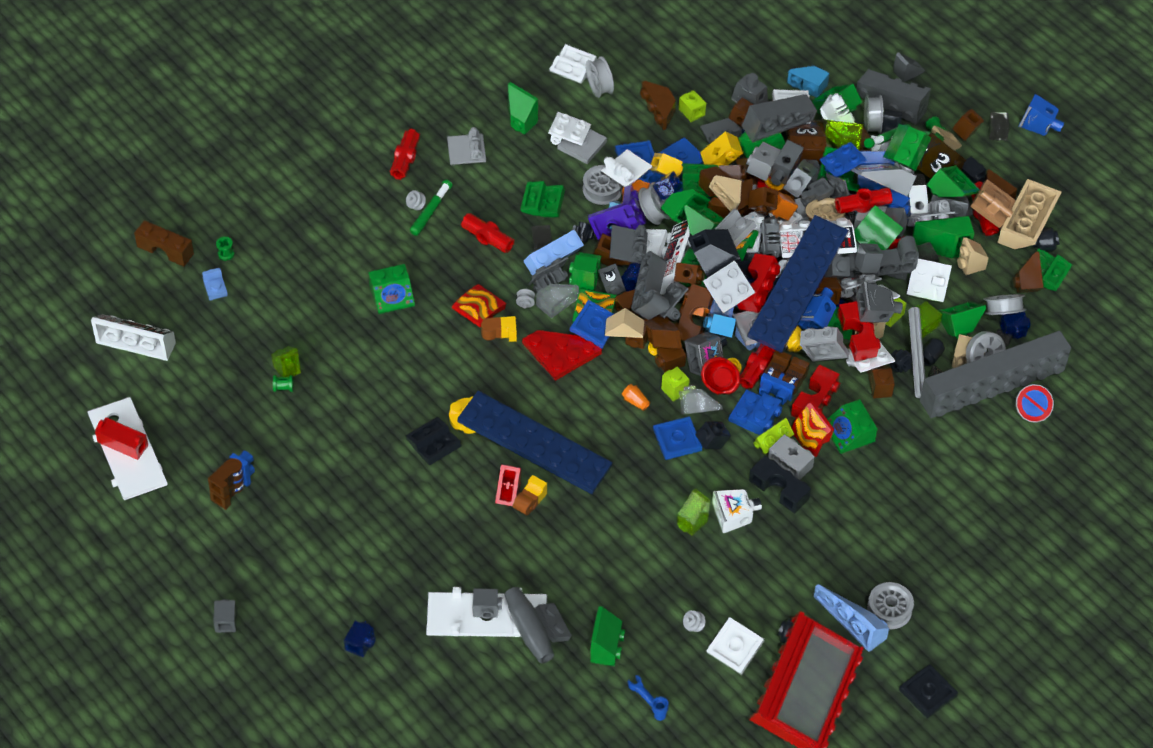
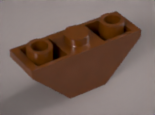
M643 81L642 89L640 90L641 98L647 102L648 110L654 114L656 123L661 126L662 130H666L675 113L676 100L669 88Z
M751 178L741 182L740 204L737 207L740 215L744 214L748 209L749 191L753 188V180ZM714 197L709 201L708 208L721 217L725 218L730 213L729 209L719 198Z
M657 315L645 323L648 341L654 347L682 348V331L668 317L663 318Z

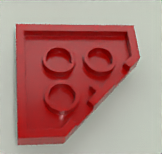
M537 330L522 339V344L555 381L602 354L600 347L578 335Z

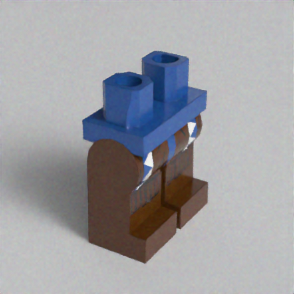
M775 350L770 364L761 376L759 395L762 396L764 393L769 395L772 393L776 395L775 398L781 400L782 405L787 400L791 401L807 377L810 363L797 357H793L791 361L792 355Z
M245 450L239 456L233 453L230 459L208 478L211 501L225 510L231 506L230 499L236 493L241 492L244 489V485L248 487L251 484L250 476L255 472V468L250 464L254 460L250 453Z

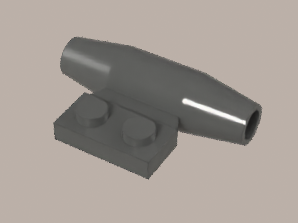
M519 587L507 590L505 598L509 612L525 645L539 663L550 661L554 657L550 640L552 642L568 641L572 636L555 603L538 604L534 608Z

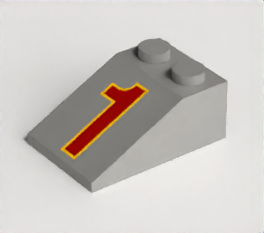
M888 163L859 165L850 170L905 196H908L916 179V176L911 174V169L897 163L894 166Z

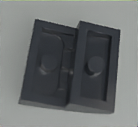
M439 417L432 419L406 435V439L429 465L462 446L461 441L449 431L448 425Z

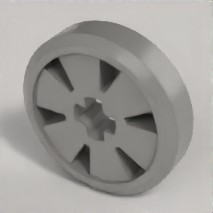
M990 331L976 334L970 340L966 349L967 363L1006 350L1005 343L998 334Z

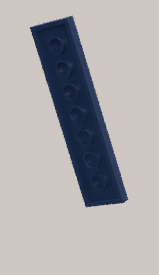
M814 215L751 327L748 338L778 352H783L849 232L848 229Z
M480 391L476 392L458 417V423L592 495L612 467L611 461Z

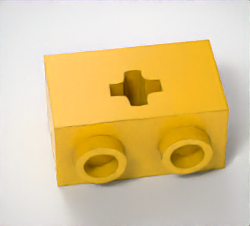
M725 131L700 153L705 165H718L719 168V165L731 164L743 154L738 137Z
M655 153L650 164L652 168L649 170L676 179L683 170V166H681L683 161L664 153Z

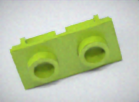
M784 418L756 437L754 446L757 449L761 448L763 453L767 454L769 448L784 434L789 438L793 436L794 433L787 418Z

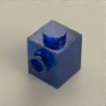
M674 171L659 178L652 185L661 201L669 198L672 193L678 192L683 187Z
M630 264L621 276L626 291L636 288L641 264Z
M1025 311L1002 314L1000 328L1004 339L1026 337L1031 324L1030 319L1026 317Z
M355 620L344 639L345 650L364 658L368 649L372 648L375 644L374 628L366 622L361 623Z

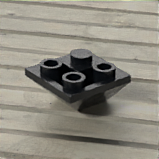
M704 229L688 238L692 250L707 277H710L733 261L736 263L741 261L728 229Z

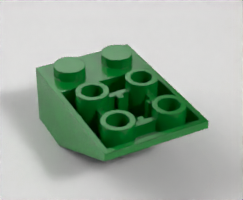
M969 216L919 221L914 224L912 237L915 238L919 250L948 258H959L963 238L973 240L974 230Z

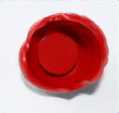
M712 357L702 367V381L714 394H731L739 388L741 382L740 372L728 359Z

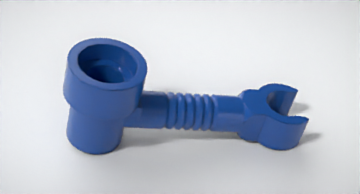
M636 675L637 684H632L628 680L629 689L639 693L652 707L655 719L659 721L664 720L669 709L667 699L664 697L654 698L644 687L638 675Z

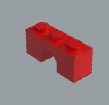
M754 254L748 270L755 280L750 284L755 293L737 304L739 310L760 312L766 302L769 291L773 287L776 276L780 273L781 267L775 256Z
M857 301L840 304L837 316L843 331L853 329L859 332V334L851 335L849 344L854 360L860 361L877 357L881 344L879 338H876L874 334L873 323L860 322Z
M819 364L811 376L809 389L817 394L810 395L801 391L792 405L791 416L797 418L802 410L812 401L823 412V407L828 406L831 401L832 393H836L840 387V374Z

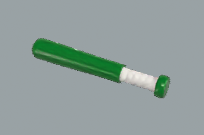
M897 127L879 134L877 137L866 138L864 146L871 149L876 144L890 141Z
M444 180L442 182V187L432 197L410 227L412 235L417 236L421 233L441 203V199L447 190L452 188L453 184L451 181Z

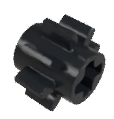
M579 221L578 226L573 225L572 231H576L581 241L588 242V238L593 239L594 230H591V224Z
M895 350L890 354L895 362L889 365L895 372H907L912 367V355L907 350Z

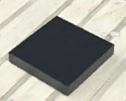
M931 664L899 687V691L927 719L956 698L959 693Z

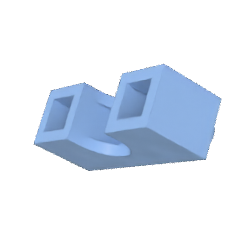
M573 230L530 254L524 260V263L533 276L540 267L546 266L547 268L552 265L551 263L554 260L569 257L579 251L584 244L576 231Z

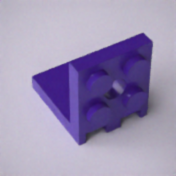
M632 184L624 189L623 203L588 215V220L598 240L602 233L611 237L612 229H609L607 226L609 223H615L617 226L634 230L639 225L644 226L646 224L645 214L641 209L638 199V191L633 189Z

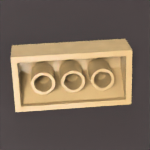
M1027 179L1011 209L1014 211L1011 217H1007L1001 228L998 243L1012 249L1035 245L1062 192Z

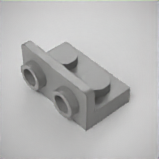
M733 209L715 229H728L737 247L757 226L753 220L741 217L738 210Z

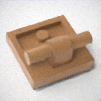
M987 179L982 184L970 207L1000 228L1007 217H1011L1014 211L1011 209L1016 200Z

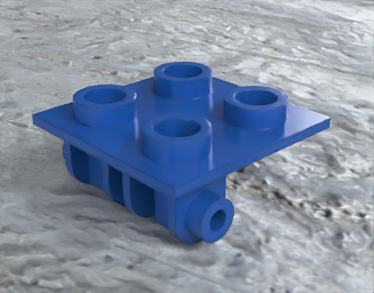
M852 142L819 159L825 166L826 173H831L836 177L867 161Z

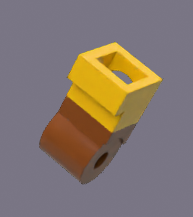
M515 316L483 320L481 323L482 337L485 340L509 338V342H517Z
M532 475L526 487L515 498L513 508L525 515H529L547 495V483Z

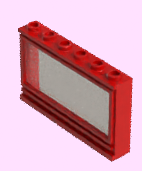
M800 611L791 619L794 625L787 631L785 636L788 639L778 651L781 656L771 668L774 672L764 685L767 689L757 701V704L760 706L751 715L749 720L798 748H827L829 745L827 739L836 727L835 719L839 717L843 710L841 704L850 692L848 689L849 684L856 677L855 669L862 662L863 656L861 654L864 647L855 645L805 616V613Z

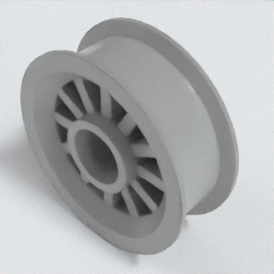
M600 56L596 61L587 60L586 74L594 95L599 98L601 94L606 92L612 94L614 91L613 77L605 58Z
M866 95L864 102V128L867 133L868 131H878L881 134L883 125L882 95H879V97H869Z
M605 165L590 168L583 177L584 196L590 202L599 205H608L611 201H617L622 195V185L601 171L606 167Z
M653 182L649 188H641L639 190L638 199L641 209L650 222L659 225L663 219H671L661 209L662 205L669 198L667 191L662 185Z
M1009 294L983 298L987 302V312L985 314L998 315L1026 311L1023 308V297L1025 295Z
M886 582L877 585L871 591L867 610L875 614L879 619L884 620L889 629H897L906 625L910 620L914 599L910 591L898 583Z

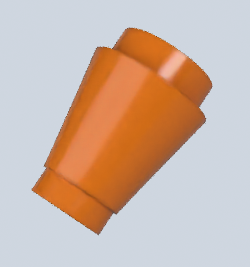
M629 384L622 392L625 401L643 411L651 403L637 385Z

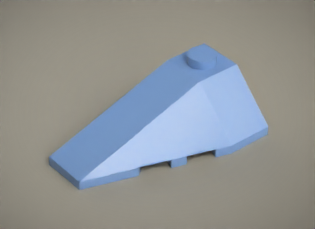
M819 584L815 586L814 598L868 652L887 639L889 628L884 620L879 619L875 614Z

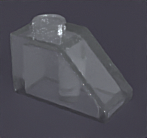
M549 284L537 292L536 306L552 319L577 300L579 286Z
M695 385L685 386L683 391H679L681 414L723 410L721 404L702 389H695Z

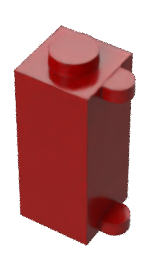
M107 417L104 420L101 419L96 426L95 434L98 443L136 460H139L148 447L146 434Z

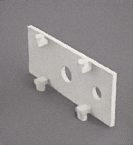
M130 397L88 411L94 430L101 419L104 420L105 417L109 418L112 415H117L119 420L116 422L146 434L142 420L139 419ZM96 434L92 435L94 442H97ZM148 437V447L139 460L101 444L115 478L111 480L113 487H119L124 500L167 485L161 464L158 463Z
M453 587V593L429 592L427 635L521 637L511 618L505 594H498V597H502V610H498V618H493L490 621H484L480 617H473V593H461V587ZM524 594L534 608L538 604H546L547 594Z

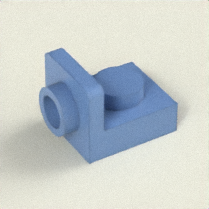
M220 268L202 272L209 301L228 296Z

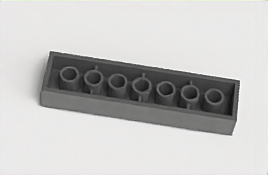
M1057 331L925 378L920 402L930 418L940 417L947 412L960 410L969 404H976L983 399L993 398L997 394L1010 392L1019 386H1026L1033 381L1043 380L1047 376L1060 374L1066 368L1071 346L1061 331Z

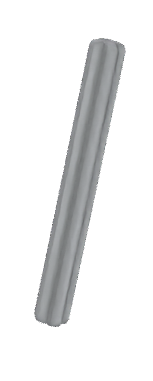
M911 307L908 311L914 388L916 398H920L925 379L920 309L918 307Z

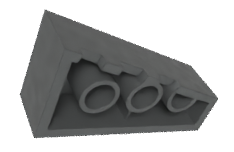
M869 69L857 82L856 87L859 96L864 99L866 95L869 97H879V95H882L884 109L902 112V118L915 125L927 112L931 92L929 87L923 89L915 83L906 84L903 83L902 79L896 78L893 80L888 75Z
M807 94L749 106L742 127L753 143L813 121L817 109Z

